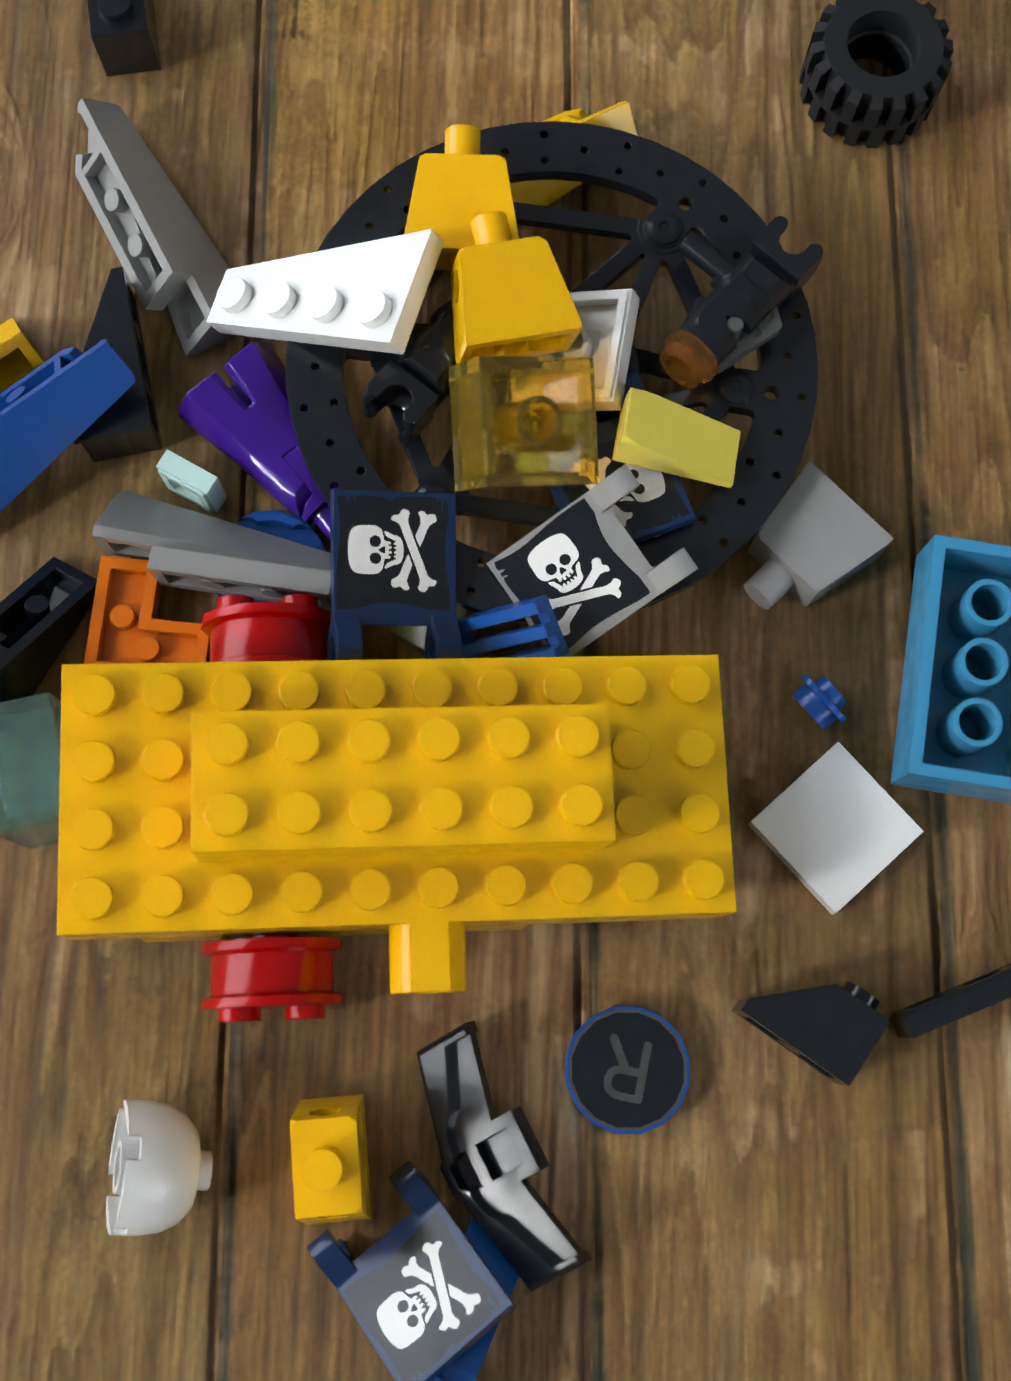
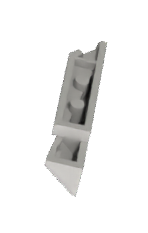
M81 98L78 103L77 113L81 114L88 127V153L76 154L75 176L144 309L163 310L167 305L186 356H197L239 336L220 333L206 322L226 269H230L122 108L114 103Z
M130 491L118 492L94 524L92 537L106 554L149 560L147 569L159 585L223 595H245L256 600L280 602V599L287 595L306 594L318 598L319 608L331 610V553Z

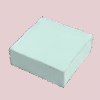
M168 449L156 465L159 475L169 490L212 514L213 512L218 513L228 497L217 476Z

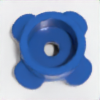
M805 674L802 677L805 683L792 696L823 730L827 729L837 719L843 723L847 718L839 709L848 701L824 675L813 682Z

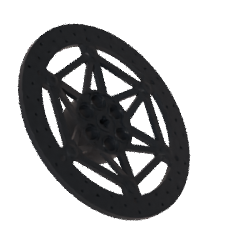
M558 121L523 122L480 130V155H500L505 157L510 183L530 180L578 181L608 187L632 195L656 207L647 220L513 202L518 225L629 240V243L571 292L605 290L643 259L632 286L640 298L637 320L657 271L661 266L667 268L688 315L693 308L696 298L702 296L684 255L678 251L683 240L692 231L737 265L749 252L753 240L767 226L738 193L712 172L683 154L655 141L617 129ZM445 142L426 149L396 166L371 185L343 213L326 235L317 251L403 235L419 157L425 153L445 154ZM686 205L690 209L682 210L679 206ZM434 270L427 290L445 270ZM802 288L790 301L785 300L779 306L778 312L782 328L777 336L757 348L758 370L735 368L732 365L723 372L716 373L711 379L704 378L681 359L638 349L632 343L628 372L636 370L639 375L646 373L696 386L695 388L660 395L661 397L687 408L703 406L705 410L702 414L719 422L726 417L728 412L752 418V425L745 445L736 461L732 487L719 486L694 511L696 516L695 523L636 543L649 564L653 567L681 548H685L698 567L693 573L640 609L652 606L685 591L715 572L738 553L764 525L782 499L795 474L811 431L817 400L818 379L815 332L808 303ZM415 323L412 332L417 331L421 334L430 324ZM287 341L286 391L291 422L303 460L318 491L329 508L330 491L335 487H338V490L391 491L366 457L355 434L345 394L344 363L348 359L370 361L376 375L389 360L396 362L399 357L394 353ZM511 360L493 362L488 369L502 371L507 375L504 379L498 382L482 380L476 392L451 391L464 399L467 417L439 467L432 465L420 434L412 443L404 445L419 487L414 492L456 493V515L458 516L463 515L540 526L559 512L558 508L473 496L470 494L472 490L512 468L525 473L544 475L524 431L512 434L500 427V424L505 420L519 419L523 422L525 420L522 413H511L503 405ZM765 393H773L776 399H768ZM388 406L399 433L400 429L404 427L402 422L404 412L398 407ZM617 410L550 412L557 436H559L558 431L565 427H575L581 430L619 416ZM478 438L480 443L494 457L457 476ZM456 540V606L473 612H481L514 603L486 564L497 555L468 546ZM469 592H474L475 594H474V595H469L468 593H469ZM525 618L513 620V621H525V622H527V621L525 620Z

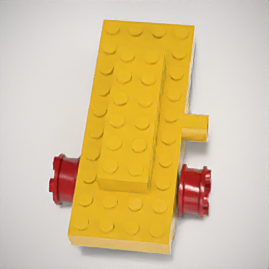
M293 594L282 597L280 602H255V599L250 596L226 595L217 599V608L204 613L201 619V630L210 636V662L62 664L57 936L68 940L139 938L145 942L220 940L201 944V954L210 957V997L201 1000V1010H218V1022L261 1021V1009L285 1008V1019L287 1020L325 1019V1006L344 1004V994L334 992V952L343 949V939L319 936L389 934L390 994L449 993L467 991L465 931L521 930L530 924L720 918L737 912L718 654L328 660L327 644L331 612L318 607L317 597L306 594Z

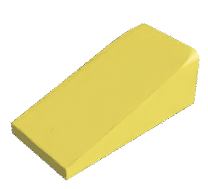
M630 387L620 410L612 460L731 488L734 482L741 431L654 393Z

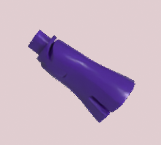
M252 342L224 365L232 386L228 387L217 373L209 375L186 393L180 405L179 417L249 474L281 505L299 518H302L305 523L309 525L316 523L324 534L331 539L330 508L318 491L303 460L291 422L286 391V368L271 344Z

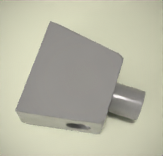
M810 461L800 472L753 539L747 552L761 568L743 586L748 596L757 605L766 610H769L786 592L793 596L801 605L809 607L873 563L894 538Z

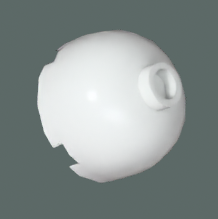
M125 1099L123 1101L124 1108L119 1109L116 1119L108 1175H113V1193L120 1196L106 1197L107 1230L109 1236L157 1234L177 1225L190 1212L197 1190L207 1191L209 1189L213 1168L211 1150H201L199 1132L184 1112L172 1105L160 1102Z

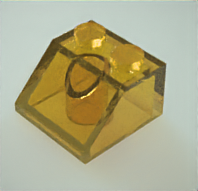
M478 356L449 367L455 492L523 490L594 485L599 483L593 357Z

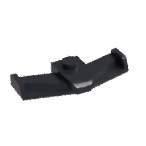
M470 1021L416 1052L442 1160L440 1169L454 1198L464 1204L532 1292L592 1260V1257L586 1250L583 1251L527 1181L526 1178L550 1166L521 1106L509 1110L496 1118L476 1037V1032H478L476 1022Z

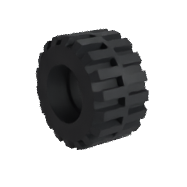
M837 0L835 5L828 4L822 11L819 22H816L799 78V83L803 84L800 91L802 104H811L808 111V116L814 123L823 121L825 123L823 129L825 134L833 138L838 133L845 137L844 144L854 147L858 140L865 141L866 148H879L881 141L884 139L891 146L901 142L905 133L912 136L919 130L923 120H927L952 66L950 58L954 51L953 40L946 38L949 27L945 20H936L934 18L937 9L930 2L922 5L916 0ZM873 59L888 66L896 76L883 77L870 74L861 69L853 60Z

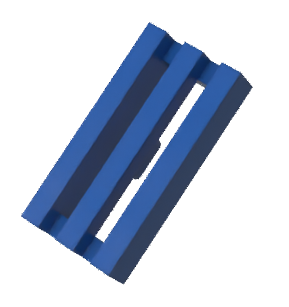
M547 594L495 607L487 611L457 617L463 658H482L480 653L547 638L549 644L488 658L564 657L569 653ZM538 615L541 624L474 639L471 633L472 630Z

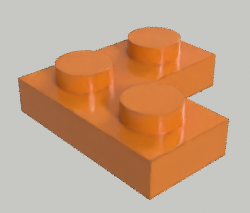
M101 556L84 664L210 662V636L201 630V623L157 619L162 585H159L147 569L149 560Z

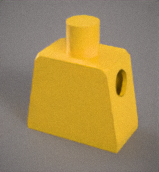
M457 124L448 127L445 130V154L425 153L420 155L404 234L433 229L444 241L434 270H452L458 251L466 246L475 245L470 223L473 218L490 211L506 213L512 240L519 239L506 159L500 155H480L481 131L472 125Z
M490 211L473 218L470 224L475 245L466 246L458 251L451 270L454 349L457 368L568 351L583 327L547 240L540 236L512 240L507 215L502 211Z
M364 1094L301 1099L290 1119L296 1220L306 1225L372 1219Z

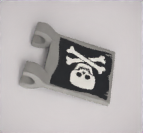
M626 464L486 563L513 602L547 594L569 649V653L564 657L573 656L658 595L698 569L685 548L679 549L657 566H651L614 514L612 506L640 486ZM538 615L525 617L530 626L541 624ZM547 638L540 639L543 645L549 644Z

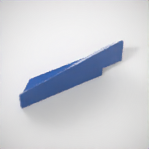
M107 339L100 340L98 344L85 353H82L76 346L61 350L0 393V512L135 383L134 372Z

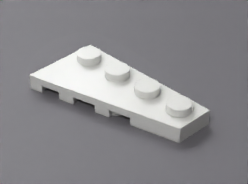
M433 229L226 269L206 322L223 334L403 355L444 241Z

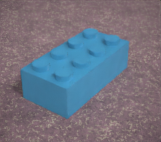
M934 535L916 555L890 785L1011 804V546Z

